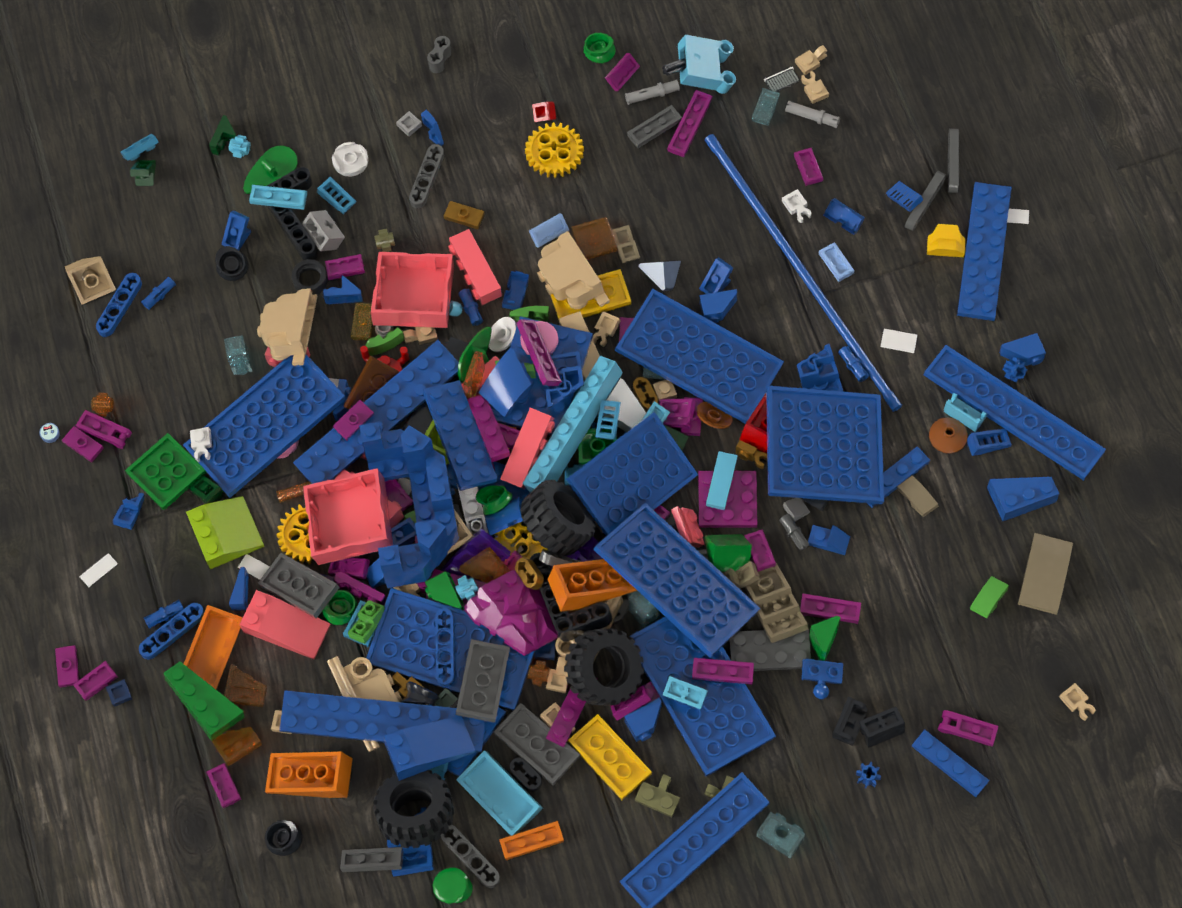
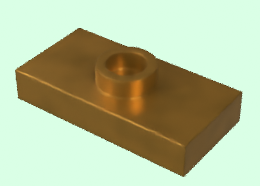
M450 201L445 211L444 219L479 229L485 213L482 210Z

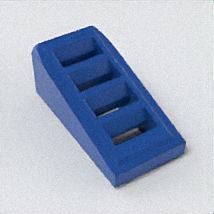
M1006 429L971 433L967 438V444L972 456L1008 448L1012 445ZM999 435H1000V438H1001V440H1002V443L999 442V439H998V436H999Z
M240 567L229 601V606L233 611L247 610L249 573L245 567Z

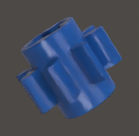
M1015 357L1012 360H1006L1004 368H1002L1006 373L1004 377L1014 382L1024 378L1028 370L1024 366L1026 362Z
M872 762L866 766L862 763V771H856V775L860 776L857 783L862 782L865 784V788L871 784L876 787L875 779L881 780V775L877 774L880 767L875 768L872 766ZM867 772L871 773L870 778H866Z

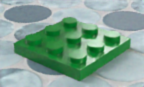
M169 433L125 470L126 474L163 511L187 491L200 477L207 473Z

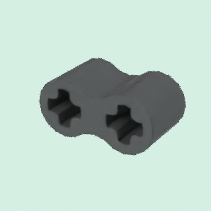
M439 36L435 39V47L427 56L429 70L433 73L442 72L445 68V60L451 56V44L446 36Z

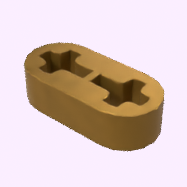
M639 377L635 379L633 391L639 403L647 412L650 404H646V397L658 403V398L646 378ZM638 384L645 386L644 393L641 388H638Z
M520 558L516 562L515 571L524 585L535 590L541 588L544 577L532 560Z

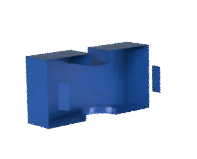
M835 198L830 201L823 215L834 223L841 222V227L853 235L858 232L865 217Z
M511 271L507 284L510 290L505 291L502 302L503 308L511 310L522 308L529 282V274Z

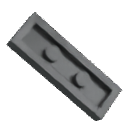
M670 105L628 131L627 136L637 148H640L680 123L682 117Z
M402 847L342 850L340 869L342 872L402 869L404 851Z

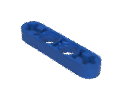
M129 273L124 277L97 321L96 329L102 337H108L113 334L139 292L142 281L138 274ZM134 280H136V282H137L136 284H135V283H132V284L130 285V283H129L130 281L133 282ZM128 294V299L120 301L119 296ZM112 309L119 310L116 316L109 314ZM106 325H108V329L105 328L104 330H102V326L105 327Z
M198 603L188 605L139 645L141 656L147 660L155 658L202 620L205 612L202 606ZM192 610L198 611L199 615H193ZM187 615L191 622L188 623L184 616ZM182 620L185 622V626L182 629H175L177 621ZM162 633L169 634V639L165 642L159 641V636ZM154 640H156L157 644L159 645L158 648H157L156 644H154V642H153ZM145 647L151 648L152 652H146Z
M442 608L435 615L436 679L442 686H450L455 680L454 615L449 609ZM443 613L450 617V619H446V626H450V629H439V626L443 627V621L439 619L443 616ZM443 632L450 634L451 637L448 642L440 641L439 638ZM449 652L451 655L450 660L442 662L440 660L441 653ZM440 665L445 667L451 665V668L447 667V673L451 677L447 678L446 682L440 678V676L444 675V668H440Z

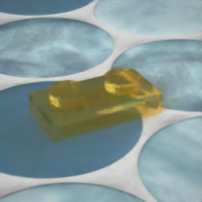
M355 303L351 331L352 340L368 341L371 338L373 324L371 317L372 304Z

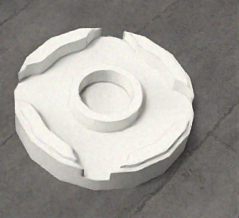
M355 142L341 144L332 155V162L336 171L343 176L349 177L362 173L369 161L366 149L360 144H355Z

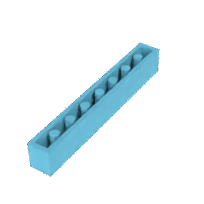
M603 356L598 358L584 381V385L578 391L525 478L523 485L529 492H532L545 480L558 481L598 415L601 400H607L623 373L615 361Z

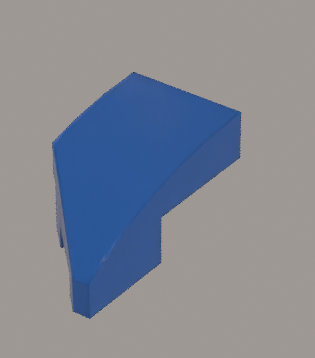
M425 110L421 113L423 124L430 129L428 131L429 139L435 144L443 146L444 143L438 124L434 117Z
M139 493L138 497L130 500L127 498L122 500L123 505L120 506L113 519L114 525L132 530L145 498L144 493Z

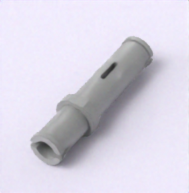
M676 79L663 84L660 82L656 86L631 93H625V98L629 105L657 96L663 97L665 94L680 91Z
M788 101V105H786L785 112L817 121V124L820 125L823 123L837 128V123L839 124L840 122L839 116L825 113L824 110L818 111Z

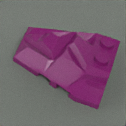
M515 570L480 587L478 595L472 597L464 605V611L478 626L482 624L490 630V634L493 636L497 634L505 640V644L524 656L555 640L558 636L540 588L535 590L526 587Z

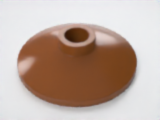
M707 402L700 403L696 408L698 417L705 424L713 428L725 429L732 423L731 415Z
M949 417L941 418L934 422L929 431L931 444L943 453L960 451L965 446L968 438L966 427L959 420ZM946 431H951L953 434L948 435Z

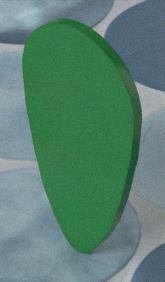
M275 146L267 150L248 173L244 182V192L251 194L252 185L267 186L294 171L298 165L295 152L286 146Z
M485 327L480 330L463 351L458 364V376L462 383L476 373L482 364L489 362L486 352L491 339V327Z

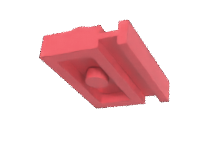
M679 506L671 509L679 534L693 547L699 548L705 545L703 533L697 523L696 513L692 509L679 508Z

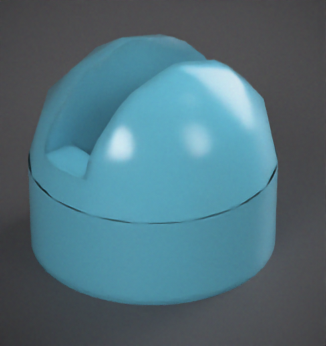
M451 301L449 315L459 316L462 313V305L456 301Z

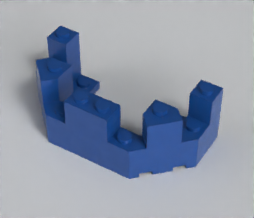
M379 422L359 425L369 470L378 468L385 481L405 477L410 478L417 522L415 523L418 543L399 547L398 545L378 548L380 565L387 588L425 582L429 579L436 566H439L446 557L450 548L459 540L445 456L433 449L431 438L410 425L405 431L398 429L381 432Z

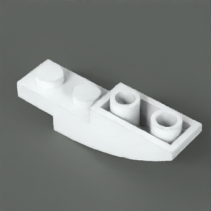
M458 487L467 528L472 535L476 534L480 529L488 533L482 504L478 503L475 499L478 487L462 491Z

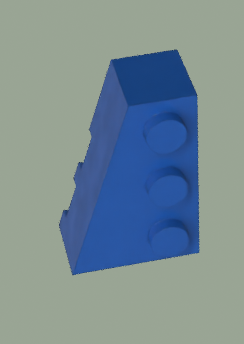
M1052 477L990 479L987 486L1002 521L1053 504L1057 501L1060 494Z

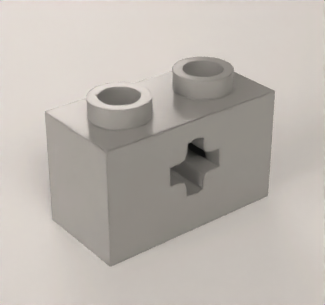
M326 210L309 212L302 223L320 251L337 250L345 238Z

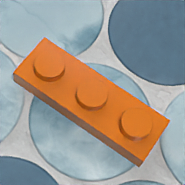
M556 821L499 839L505 860H509L562 843L564 839L559 823Z

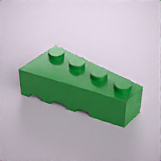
M178 662L164 672L166 682L211 741L245 718L243 710L182 662Z

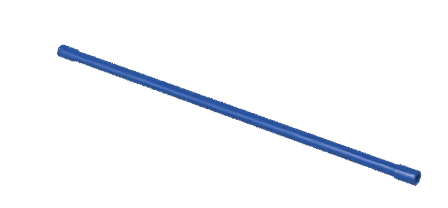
M714 134L707 136L705 142L720 160L856 358L860 359L861 365L883 395L886 403L893 412L900 409L902 404L894 392L890 390L724 152Z

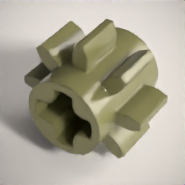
M387 229L378 230L379 235L374 236L377 249H382L383 252H390L391 246H395L393 232L388 233Z

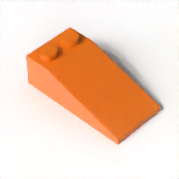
M604 559L554 565L548 577V582L561 612L581 609L637 591Z
M343 752L271 753L265 793L347 798L353 758Z

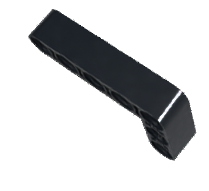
M300 167L267 186L278 188L290 186L288 189L306 191L312 186V179L309 170L305 167ZM267 206L302 259L315 260L318 256L315 243L291 208Z
M535 553L531 556L530 560L538 567L544 577V581L548 580L552 571L551 567L539 560L541 553ZM543 582L540 591L560 640L565 642L571 641L588 630L601 629L611 624L612 614L608 604L605 602L595 603L570 614L568 611L556 614L560 611L555 597L550 598L554 594L549 582Z

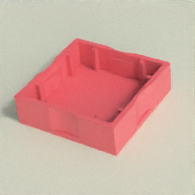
M379 252L376 268L377 282L373 291L371 306L373 325L448 328L454 273L453 254Z
M378 468L352 474L338 480H327L303 486L305 507L309 518L308 533L311 557L318 565L377 552L378 548L393 546L385 480Z

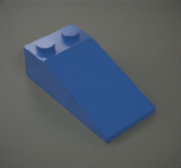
M462 716L402 729L384 736L385 746L399 781L476 752Z

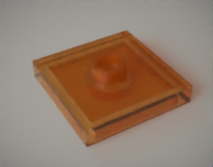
M607 217L571 227L576 244L587 260L618 251Z
M476 351L474 353L464 381L467 399L476 396L479 384L482 382L485 370L482 352Z

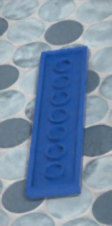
M979 182L974 183L957 316L995 321L1011 187Z
M741 772L619 882L642 908H654L766 808L770 802Z

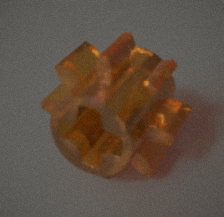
M99 392L96 397L92 398L91 408L98 416H107L109 412L113 411L114 401L113 398L108 396V393Z
M537 660L535 665L530 664L528 679H532V685L542 686V682L548 681L550 668L546 667V662Z

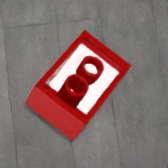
M767 394L764 395L746 422L739 439L764 453H767Z

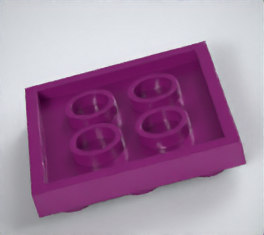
M698 471L699 528H757L756 471H734L725 510L706 506L714 471Z

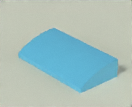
M483 751L457 778V781L511 836L517 834L543 809L486 751Z

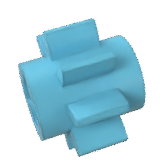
M238 135L235 138H231L229 151L233 153V157L242 158V156L244 157V155L249 154L251 144L246 140V136Z
M465 575L457 579L458 585L455 588L461 599L466 598L469 601L472 597L476 596L475 592L479 588L473 577L468 579Z

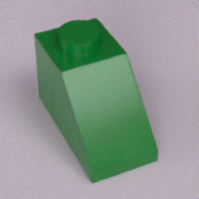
M445 571L425 581L427 585L425 591L429 598L464 610L463 600L456 591V585L450 573Z

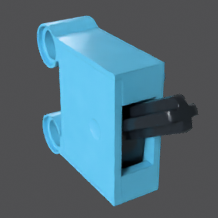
M684 35L678 43L679 60L664 65L662 67L663 74L669 76L680 71L681 84L716 90L721 94H725L736 82V77L731 71H724L721 74L720 63H723L733 52V45L727 40L717 41Z

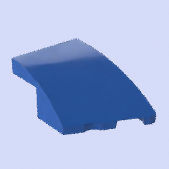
M826 344L824 349L818 354L813 353L809 358L797 364L802 388L844 392L830 344Z
M515 346L510 347L503 355L479 391V394L504 417L510 415L517 401L527 397L534 384L526 371L524 363H520L515 353L517 351Z
M579 351L550 355L562 382L558 386L545 385L548 408L553 407L584 385Z
M521 495L510 500L509 504L501 511L485 515L490 536L523 521V516L521 515L523 499Z
M426 807L421 808V809H420V812L417 813L416 815L421 814V813L424 812L427 808H426ZM387 840L388 848L401 847V844L397 846L392 844L390 840ZM432 843L428 846H425V844L420 845V848H413V846L403 848L402 869L391 871L394 877L433 870Z

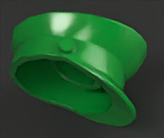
M593 33L585 40L584 54L593 62L606 63L615 55L614 41L607 34Z
M495 485L480 489L475 496L476 501L483 506L484 515H491L501 511L509 504L512 498V494L504 486Z
M338 590L323 609V615L331 624H346L350 621L358 606L357 601L350 592Z
M444 869L434 879L433 892L441 902L448 904L460 903L467 900L472 894V883L461 869Z

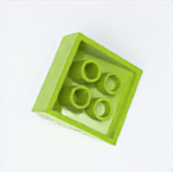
M243 496L204 504L186 512L210 569L265 547Z

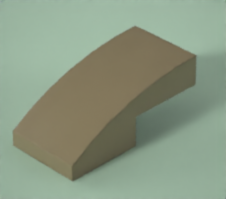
M629 225L611 230L621 262L626 263L640 259Z
M911 476L897 486L898 491L910 501L911 507L921 516L925 517L939 507L935 499L915 477Z
M752 561L737 571L730 568L723 573L739 589L760 579L756 565Z

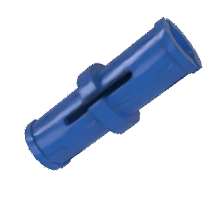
M167 277L158 287H154L152 292L141 303L150 310L160 299L163 300L165 298V295L176 286V283L170 277Z
M466 289L461 290L459 296L472 326L480 325L483 323V319L470 289H467V291Z
M849 346L839 350L838 354L847 364L848 370L853 372L859 382L865 381L869 374L862 367L860 359L854 356Z
M177 600L164 608L160 607L155 613L144 617V620L150 629L160 622H167L169 618L178 614L184 608L180 600Z

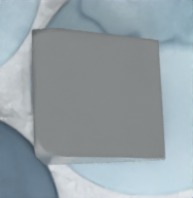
M800 498L784 502L783 508L791 515L794 522L810 513Z

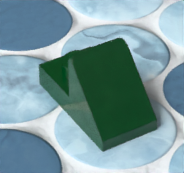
M225 115L222 116L209 144L212 154L218 156L221 150H224L226 141L230 142L231 138L236 136Z
M137 160L130 169L131 177H135L136 186L154 185L156 160Z
M204 475L189 487L192 493L198 496L205 504L218 502L223 498L222 489Z

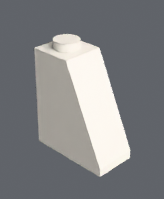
M620 378L607 400L621 402L618 427L627 432L643 419L646 412L625 381ZM605 406V410L615 411L616 407ZM604 413V417L614 418V415Z

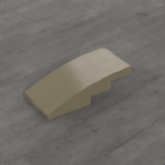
M1034 533L1018 605L1057 615L1070 561L1072 542Z
M777 563L774 567L759 571L760 579L744 587L748 597L761 608L757 616L771 643L809 630L808 624L792 594L791 587Z

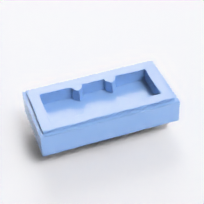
M559 213L529 230L535 246L539 248L569 231L563 215Z
M835 242L819 250L820 257L838 282L854 274L855 270Z

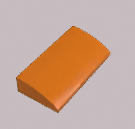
M207 605L184 665L213 688L217 689L240 632V623L243 617Z

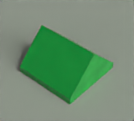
M602 428V432L611 433L612 431ZM588 429L578 446L579 464H586L615 440L596 438V429Z
M742 534L705 535L708 560L721 573L728 571L730 568L737 571L750 562L752 544Z
M839 616L814 624L810 628L809 640L820 661H826L839 628L841 618Z

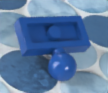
M803 659L801 680L818 682L813 689L816 698L825 699L829 695V688L826 683H842L843 663Z

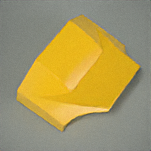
M938 224L933 233L927 238V255L964 257L965 238L961 235L958 225Z

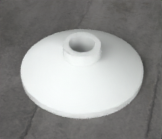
M503 317L492 326L489 348L492 351L501 352L511 345L517 328L515 320L510 317Z

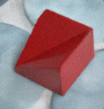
M554 102L532 104L534 122L556 120Z

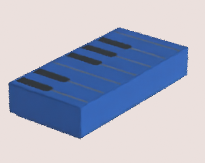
M900 181L886 192L890 199L909 212L923 201L921 195Z

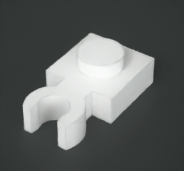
M798 189L782 197L785 207L791 215L797 213V220L800 223H803L801 215H807L809 219L811 218V211L805 208L807 207V202Z
M210 428L190 430L191 448L195 451V459L200 462V456L205 454V458L210 460L211 455L207 448L212 447Z

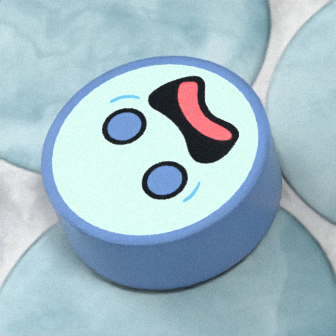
M53 423L44 424L40 428V436L47 443L55 442L60 436L58 427Z

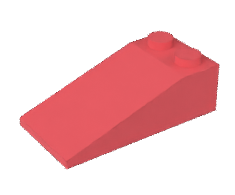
M256 590L240 623L244 633L314 660L331 625L320 618L316 619L297 607Z

